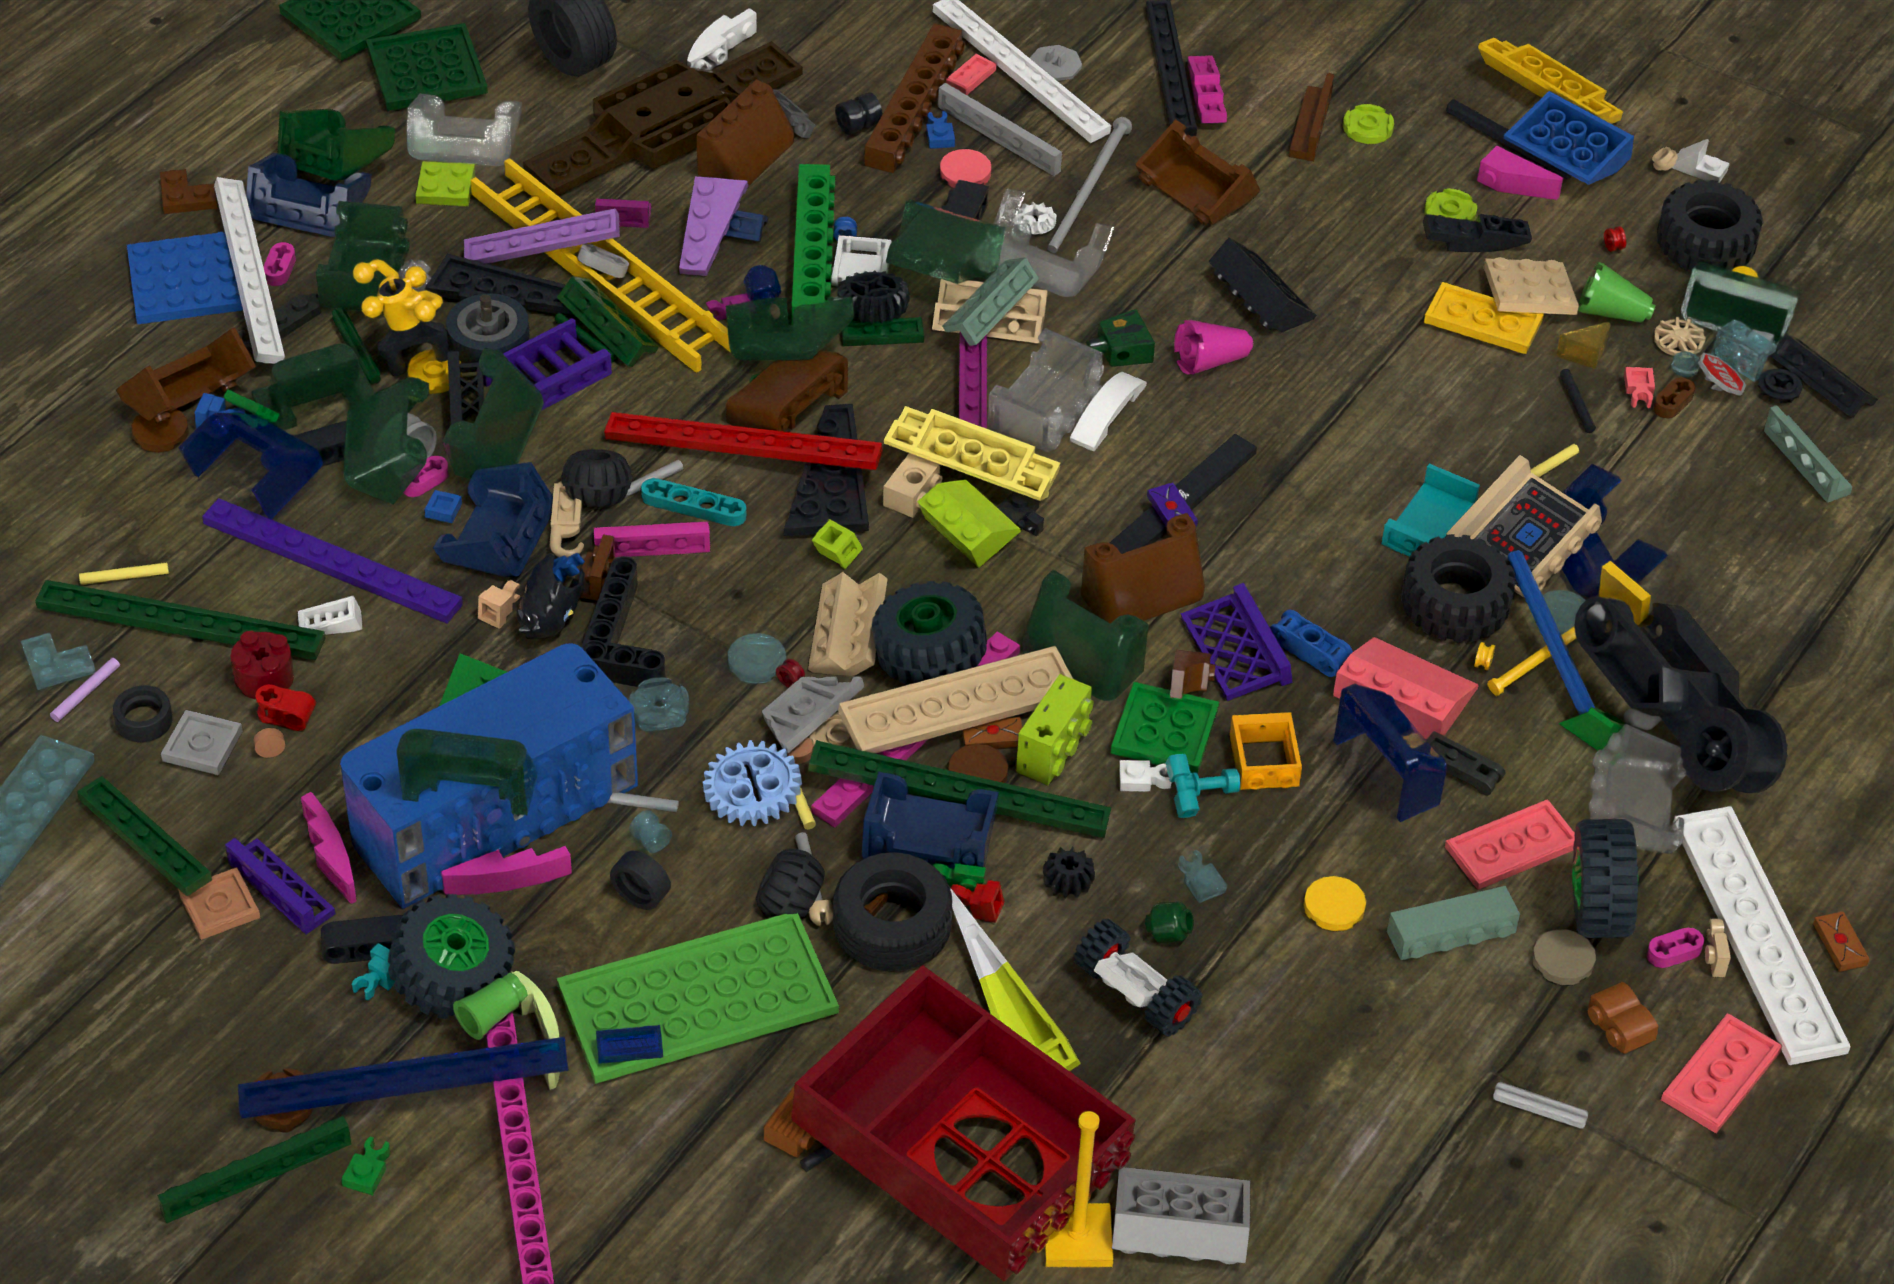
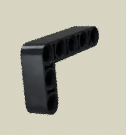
M621 556L614 559L610 565L581 648L612 683L646 689L660 688L666 679L664 655L657 650L618 644L638 587L636 561L630 557Z

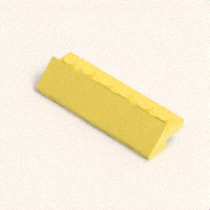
M905 406L899 419L894 420L884 439V444L1039 501L1048 497L1049 490L1060 470V462L1035 454V446L931 409L929 414Z

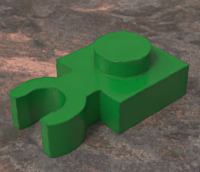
M955 863L954 869H951L943 864H933L951 887L953 884H958L974 892L977 883L985 884L986 867Z
M370 1136L367 1138L364 1144L365 1154H354L341 1178L342 1186L373 1196L386 1171V1163L384 1161L390 1155L389 1142L385 1141L381 1149L374 1150V1137Z

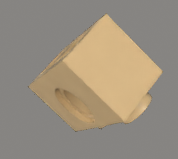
M909 453L884 485L883 506L913 518L920 509L917 501L938 483H942L940 464Z

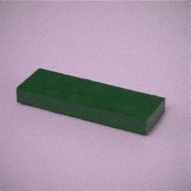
M922 317L894 318L893 321L889 322L886 320L882 324L879 322H873V324L870 322L860 323V320L841 321L843 346L924 343Z

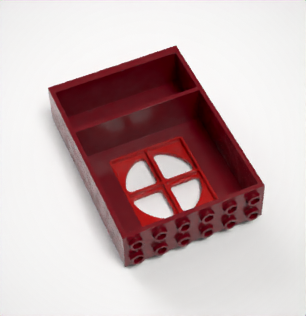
M924 965L916 970L795 1082L792 1121L1004 1282L1013 1273L1019 1274L1026 1266L1028 1257L1034 1251L1039 1253L1048 1243L1049 1236L1055 1230L1061 1231L1068 1223L1070 1215L1074 1212L1081 1139L1080 1115L1091 1111L1096 1113L1100 1119L1099 1127L1095 1131L1088 1201L1096 1188L1101 1190L1110 1180L1111 1173L1116 1168L1122 1169L1128 1163L1131 1157L1129 1152L1130 1146L1135 1139L1133 1131L1136 1119ZM983 1117L1005 1122L1012 1127V1130L992 1150L986 1151L955 1129L954 1125L963 1119ZM940 1138L949 1139L978 1162L956 1185L948 1184L937 1168L934 1148ZM1022 1138H1028L1032 1141L1042 1159L1043 1179L1037 1185L1029 1184L1000 1161ZM993 1172L1022 1193L1024 1199L1013 1205L990 1206L968 1199L965 1193L984 1174Z

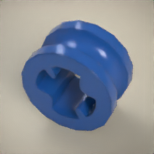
M840 217L835 220L834 238L838 241L839 235L857 237L856 221L850 217Z

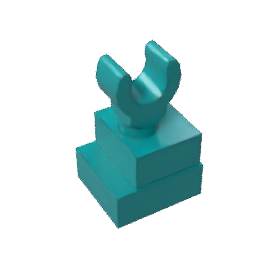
M378 943L370 951L369 973L355 978L352 982L354 993L362 987H367L364 990L366 1000L374 996L375 988L378 984L389 990L395 983V980L393 981L390 978L388 971L390 966L388 963L390 950Z

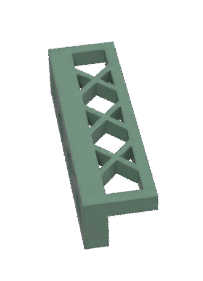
M1026 257L1005 260L942 326L946 333L960 331L969 346L977 345L1039 280Z
M1777 405L1770 407L1764 432L1828 503L1850 495L1852 490L1851 484L1789 415L1786 416Z

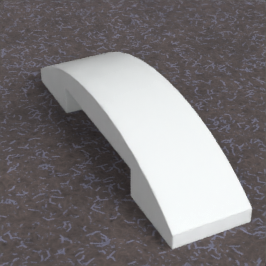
M1124 372L1113 376L1098 391L1085 409L1070 436V442L1095 451L1107 436L1108 426L1129 400L1135 401L1146 387L1147 382Z

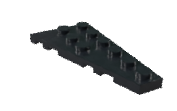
M853 404L825 405L817 428V435L858 440ZM806 462L797 487L794 503H792L788 521H786L784 526V536L817 534L829 519L852 532L869 531L862 469Z

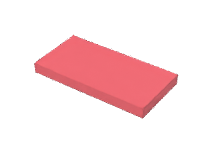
M1547 799L1446 840L1445 848L1476 889L1479 890L1574 851L1575 832Z
M1727 1013L1663 1092L1661 1101L1717 1134L1779 1055L1782 1045Z

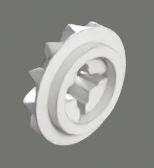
M1032 202L1031 205L1023 204L1021 208L1016 209L1014 222L1023 232L1043 234L1054 228L1056 214L1053 213L1052 207H1045L1044 203L1036 205ZM1032 215H1037L1038 221Z

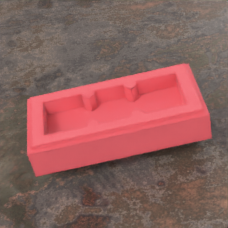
M975 54L946 78V83L968 95L996 71V63Z

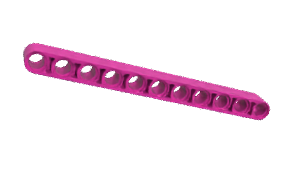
M512 1011L486 1033L520 1273L522 1284H554Z

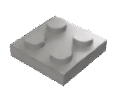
M185 710L161 752L162 761L219 775L243 732L242 724Z

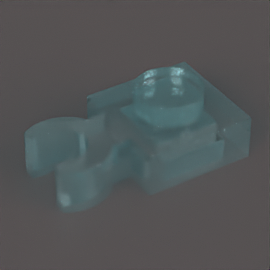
M1193 851L1192 859L1194 862L1186 861L1183 855L1179 856L1178 866L1185 873L1184 882L1199 903L1226 893L1227 884L1212 863L1205 866L1202 864L1203 857L1199 851Z

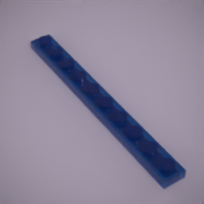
M565 1037L238 1084L239 1112L241 1119L569 1071Z

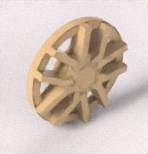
M1679 317L1673 320H1662L1654 333L1656 345L1665 353L1677 357L1696 355L1703 349L1706 338L1703 328H1699L1691 323V319L1685 321L1679 320ZM1677 347V348H1679L1681 351H1676V350H1673V349H1675V348Z

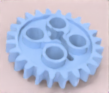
M750 740L745 748L740 743H737V750L735 751L726 747V756L716 754L717 763L709 762V771H704L705 781H703L706 802L710 803V809L712 811L717 810L719 818L727 815L729 823L739 818L740 826H743L746 820H751L752 825L756 826L757 819H762L765 824H768V816L771 815L776 819H780L779 811L788 813L789 804H796V795L801 794L800 785H802L799 764H795L793 755L787 757L785 748L777 752L775 743L769 748H765V742L761 741L758 747H754L752 740ZM744 765H748L750 768L754 786L757 788L758 796L761 800L760 802L755 799L750 779L747 777V770Z

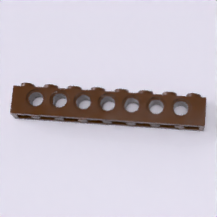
M933 24L865 145V166L894 173L897 166L903 164L907 148L912 147L916 132L919 133L921 131L924 117H928L933 101L936 102L938 100L939 87L946 83L949 72L955 69L957 57L962 56L964 52L965 41H962V30Z

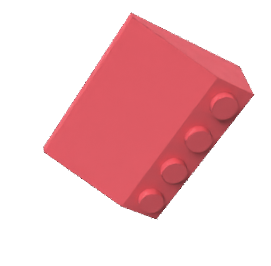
M1374 637L1351 653L1337 671L1333 696L1428 739L1433 731L1445 736L1478 689V684Z

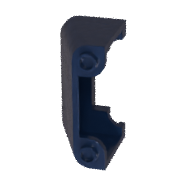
M272 153L248 166L246 198L251 218L336 237L347 229L371 187L372 174L358 171L345 179L344 184L339 183L335 186L298 179L295 161L287 155Z
M531 462L475 470L468 484V494L476 507L458 540L452 534H443L438 538L433 549L439 558L446 563L503 577L519 576L552 515L553 496Z
M878 772L864 818L863 859L880 853L896 852L918 857L932 866L933 864H943L954 869L956 863L985 867L999 792L984 789L974 790L969 794L967 804L965 805L907 795L908 786L903 778L894 774Z

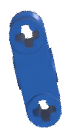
M1286 610L1282 614L1281 620L1269 627L1280 647L1294 654L1300 660L1307 662L1328 677L1336 676L1339 667L1353 653L1350 645L1344 640L1338 639L1294 610Z

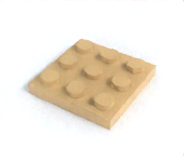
M1501 257L1495 259L1485 258L1484 270L1498 311L1577 315L1579 305L1563 262L1555 260L1533 261L1530 259L1507 260Z

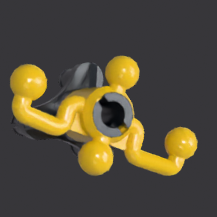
M382 260L357 264L353 269V277L358 283L367 284L371 282L376 271L381 272L387 277L380 283L377 297L369 296L365 298L361 308L365 316L369 318L380 316L382 311L384 313L390 330L386 337L378 344V350L380 355L386 359L390 373L393 376L404 374L408 367L401 355V350L421 343L431 344L437 361H447V352H452L446 339L447 332L445 327L441 323L431 322L436 315V310L441 307L443 299L441 296L430 291L417 292L412 289V287H421L426 282L427 276L423 268L419 266L410 267L405 273V278L401 280L397 271Z

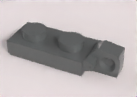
M773 90L791 126H794V133L803 138H810L816 125L808 119L809 115L779 90Z

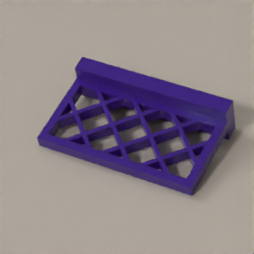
M1244 583L1234 586L1233 594L1181 613V619L1199 652L1212 654L1210 664H1215L1218 656L1231 659L1228 668L1216 665L1214 675L1227 701L1278 681L1281 686L1293 682L1291 664ZM1232 605L1234 608L1231 617L1218 614L1219 610L1226 606ZM1198 617L1208 619L1205 627L1194 625L1191 620ZM1214 620L1227 623L1224 632L1210 629ZM1233 625L1246 629L1243 637L1229 634ZM1206 636L1220 639L1217 646L1204 645L1203 642ZM1226 641L1239 644L1235 653L1222 649ZM1245 646L1258 650L1255 658L1241 654ZM1237 661L1251 665L1247 673L1233 670ZM1256 667L1268 669L1271 673L1263 677L1253 675ZM1230 677L1243 680L1242 684L1238 687L1229 689L1227 686Z

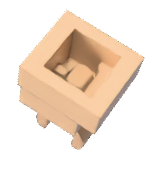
M509 580L503 589L492 585L488 590L479 595L478 619L500 629L506 623V617L512 612L513 603L520 598V595L515 593L520 584Z

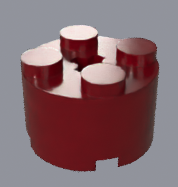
M246 631L241 634L240 640L236 642L231 650L230 657L236 686L241 689L242 694L256 699V691L263 685L268 684L289 689L294 680V670L287 638L282 634L271 632Z

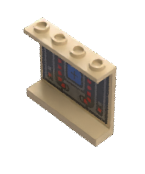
M1519 455L1446 535L1455 534V537L1469 535L1474 540L1480 538L1485 540L1488 546L1494 545L1498 548L1500 555L1504 554L1506 558H1508L1510 552L1520 550L1540 591H1542L1546 581L1552 574L1558 573L1562 569L1565 560L1572 553L1575 554L1579 551L1583 541L1589 534H1593L1599 529L1602 518L1599 505L1594 504L1590 509L1585 508L1531 473L1529 460ZM1516 581L1514 591L1524 597Z

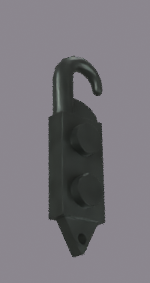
M324 292L310 295L301 293L274 310L280 339L321 314L320 307L325 299ZM244 330L238 332L241 339L245 334ZM243 341L248 352H253L251 342Z

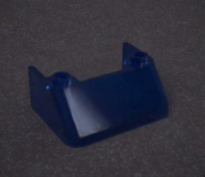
M212 414L178 447L193 474L197 477L235 439L263 453L261 463L269 472L254 486L252 492L269 519H272L315 475L323 463L322 457L316 448L255 414Z
M1591 464L1562 493L1587 509H1590L1594 504L1599 505L1602 525L1607 516V507L1602 499L1622 480L1619 476ZM1595 532L1593 534L1590 533L1583 541L1578 552L1572 553L1565 560L1562 570L1575 592L1585 597L1599 595L1602 566L1609 561L1613 562L1638 584L1668 555L1665 551L1637 539L1614 561L1600 536Z
M1358 684L1343 688L1334 742L1338 745L1366 733L1404 780L1397 813L1398 821L1402 822L1440 805L1447 771L1445 759L1438 755L1398 708L1391 695H1387L1384 691Z

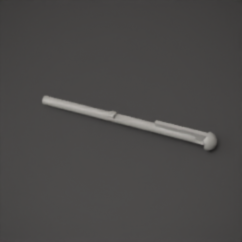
M1119 117L1114 120V129L1047 247L1050 253L1057 252L1122 136L1131 132L1132 124L1128 118Z

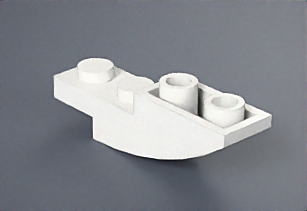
M749 8L733 19L723 15L713 22L693 44L687 59V66L712 70L728 60L729 49L757 33L756 12Z

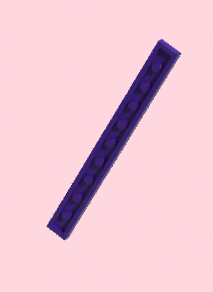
M220 498L202 516L203 523L207 526L448 624L463 605L461 596Z

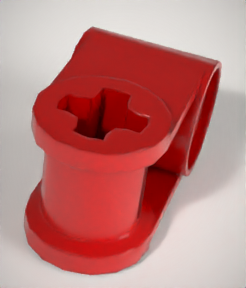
M270 684L260 687L255 695L256 701L259 704L257 716L261 722L286 727L294 731H302L306 728L316 706L315 699L306 692L294 691Z

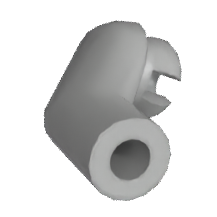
M1628 709L1624 714L1626 724L1644 730L1652 729L1662 720L1659 716H1650L1634 709Z

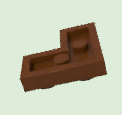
M186 169L160 172L164 214L218 209L214 183L188 186Z

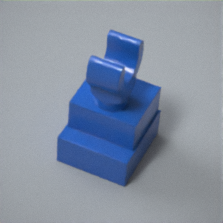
M203 393L195 410L196 430L206 432L209 427L220 429L223 422L232 429L239 430L241 429V420L246 419L244 409L234 408L226 410L225 398Z

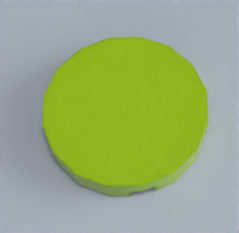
M1361 104L1355 106L1354 110L1350 111L1349 109L1345 113L1343 129L1347 136L1356 142L1377 144L1391 137L1394 130V119L1391 114L1385 113V109L1380 106Z
M1449 188L1443 189V192L1437 193L1435 191L1427 197L1424 212L1425 215H1442L1450 218L1475 221L1477 204H1474L1473 198L1469 194L1461 190Z

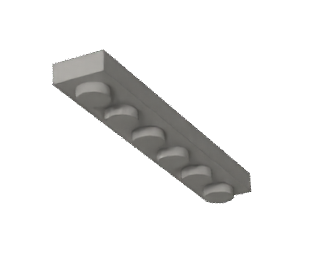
M944 83L939 87L938 107L1052 176L1061 172L1062 151L949 84Z

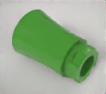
M508 973L503 978H497L477 992L454 1002L453 1009L462 1028L471 1037L480 1040L501 1019L518 1008L519 1003L524 1001L528 994L519 978L513 973Z

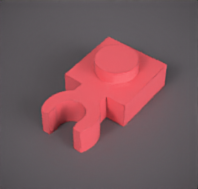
M1625 367L1626 394H1632L1631 406L1636 407L1637 401L1643 400L1646 402L1647 408H1650L1655 390L1653 368Z

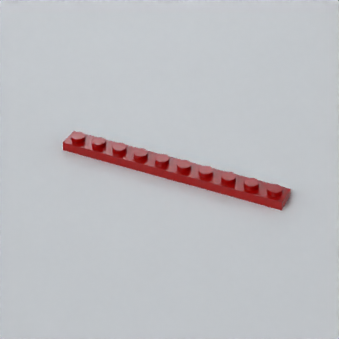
M616 412L611 413L604 430L605 439L870 470H877L883 451L882 443Z

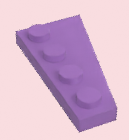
M695 176L679 266L680 274L707 276L720 248L719 244L729 229L734 213L736 214L740 205L739 201L748 188L747 181Z

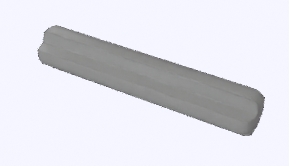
M1498 1082L1494 1090L1493 1098L1496 1101L1580 1129L1586 1125L1588 1119L1587 1110L1503 1082Z

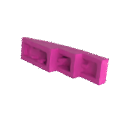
M1188 56L1190 80L1201 123L1227 122V112L1223 104V91L1220 86V73L1213 56Z
M309 792L301 797L304 818L308 821L310 841L314 845L317 867L343 896L353 904L356 902L354 880L344 843L328 812L314 794Z
M566 846L536 856L533 849L530 848L503 858L499 850L441 871L445 895L509 891L542 884L572 874L571 856Z

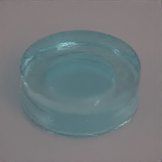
M1679 352L1673 358L1672 369L1679 376L1693 377L1700 368L1698 364L1699 357L1691 352Z

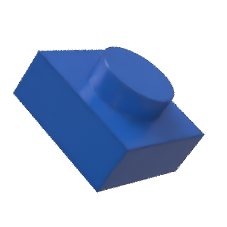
M434 490L424 509L425 517L453 523L462 505V496Z

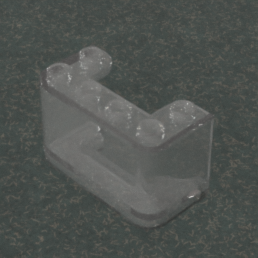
M1045 328L1038 336V340L1042 342L1040 350L1031 353L1030 365L1009 389L996 385L989 393L988 426L1048 453L1059 446L1061 438L1066 432H1071L1075 421L1082 416L1089 403L1102 388L1100 380L1104 371V365H1102V352Z

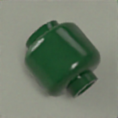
M1159 902L1152 907L1150 914L1146 915L1145 926L1147 932L1151 933L1157 942H1182L1187 938L1188 934L1192 933L1194 919L1192 911L1187 909L1181 902Z

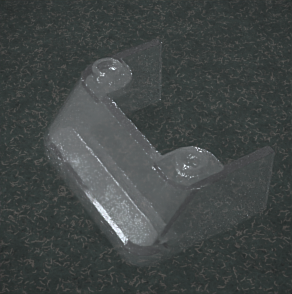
M1006 188L984 250L983 257L986 265L997 270L1005 260L1026 257L1039 277V280L1034 284L1035 286L1063 297L1076 296L1100 267L1114 226L1096 223L1089 245L1080 248L1072 262L1028 244L1032 234L1031 226L1027 221L1017 217L1025 192Z

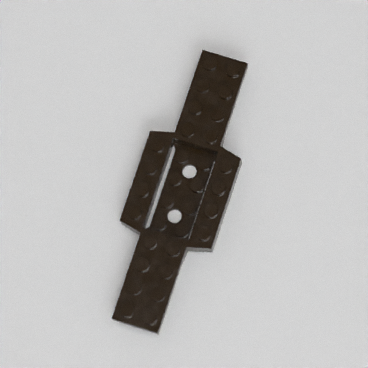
M772 41L713 70L691 68L675 59L592 99L593 116L596 119L592 126L586 132L524 161V170L558 196L633 158L655 169L697 148V134L756 79L774 89L803 75V67ZM682 92H685V93H691V92H692V94H691L690 96H680V95H679V94L682 93ZM699 106H705V107H703V108H701V109H699V110H697V111H695V112H693V113L690 114V111H691V110H693V109H695V108H697V107H699ZM641 112L651 113L649 116L641 117L637 115ZM679 116H685V117H683V118H681V119H679V120H677V121H675V122L669 124V123H670V120H672V119H674V118H677V117H679ZM658 126H665V127H663V128H661V129H658V130H656V131H654V132L648 134L650 130H652V129H654V128H656V127H658Z

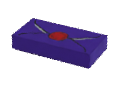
M1173 482L1147 490V498L1166 527L1167 522L1171 518L1184 513H1188L1197 527L1198 520Z

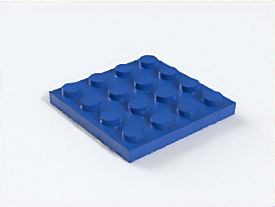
M225 232L127 245L137 324L243 310Z

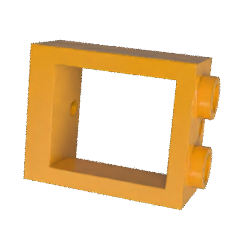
M1291 712L1232 715L1229 735L1235 767L1240 776V790L1299 786L1302 764ZM1283 741L1287 764L1246 765L1242 743Z

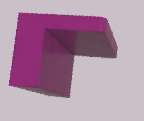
M596 198L595 213L616 209L619 213V227L649 228L652 209L649 201Z

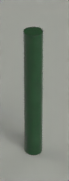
M558 313L555 317V322L558 324L570 320L562 313ZM576 324V335L580 341L595 352L605 348L611 354V363L616 360L617 356L607 346Z

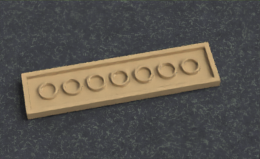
M1056 646L842 702L839 703L838 711L857 750L879 753L1033 711L1059 674L1071 679L1073 678Z

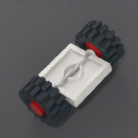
M1102 919L1101 923L1097 922L1094 925V929L1090 928L1087 931L1088 935L1082 937L1080 940L1082 943L1077 945V952L1074 953V963L1095 979L1102 977L1106 985L1116 988L1124 994L1130 1004L1137 1007L1147 1006L1149 1009L1145 1011V1020L1165 1036L1175 1035L1178 1029L1182 1030L1185 1027L1184 1024L1186 1022H1190L1192 1019L1191 1015L1197 1012L1198 1009L1196 1007L1201 1004V990L1181 975H1176L1173 979L1167 980L1134 953L1126 954L1124 950L1129 948L1130 944L1128 942L1131 941V937L1111 919Z

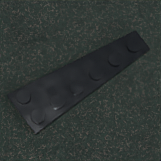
M448 253L425 287L426 291L441 296L443 300H464L479 294H500L513 298L527 310L575 316L557 298L565 284Z

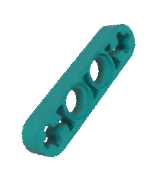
M657 478L648 479L641 486L642 501L649 506L728 526H739L746 521V504L740 499ZM677 496H685L688 498L686 501L677 502L674 500V498ZM703 503H712L714 506L712 508L705 509L702 508L700 505Z

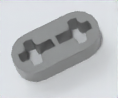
M583 244L577 256L581 263L617 278L625 277L629 267V262L626 259L591 244Z

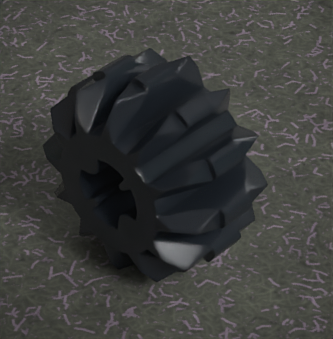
M1072 846L1069 851H1065L1060 847L1057 853L1050 852L1047 861L1043 865L1045 886L1051 888L1053 895L1061 892L1066 899L1069 894H1073L1078 898L1081 892L1088 893L1091 884L1095 880L1093 859L1086 857L1085 850L1077 853Z

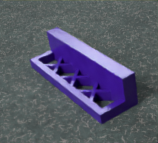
M236 838L225 844L229 865L233 868L237 867L242 877L306 935L336 914L335 908L258 838L246 846L242 845ZM258 851L263 856V862L253 853ZM272 871H280L283 874L282 880ZM292 889H300L302 897L298 896ZM311 906H318L323 911L314 916Z

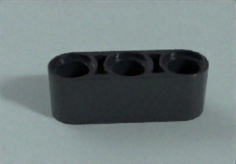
M348 420L287 437L280 443L279 450L289 471L292 473H302L359 456L365 450L366 444L356 423Z
M403 915L333 921L323 925L320 931L323 960L331 964L371 960L370 951L378 943L390 950L397 925L400 924Z

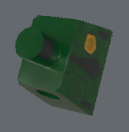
M1137 309L1101 321L1098 324L1097 338L1087 340L1086 342L1087 351L1090 356L1103 353L1108 364L1112 367L1148 364L1154 361L1155 342Z

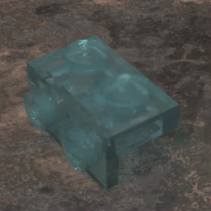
M1732 320L1718 330L1711 355L1719 357L1733 369L1755 382L1762 374L1767 357L1776 351L1777 345L1751 330L1745 324Z

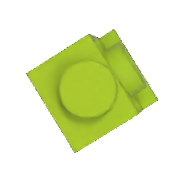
M830 519L812 539L820 554L840 564L843 569H846L863 550L854 532Z

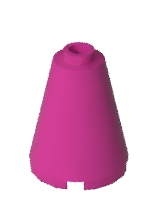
M1185 320L1184 324L1178 325L1175 333L1174 349L1175 352H1180L1181 360H1177L1181 371L1187 375L1196 374L1247 357L1253 348L1252 337L1246 330L1195 320Z

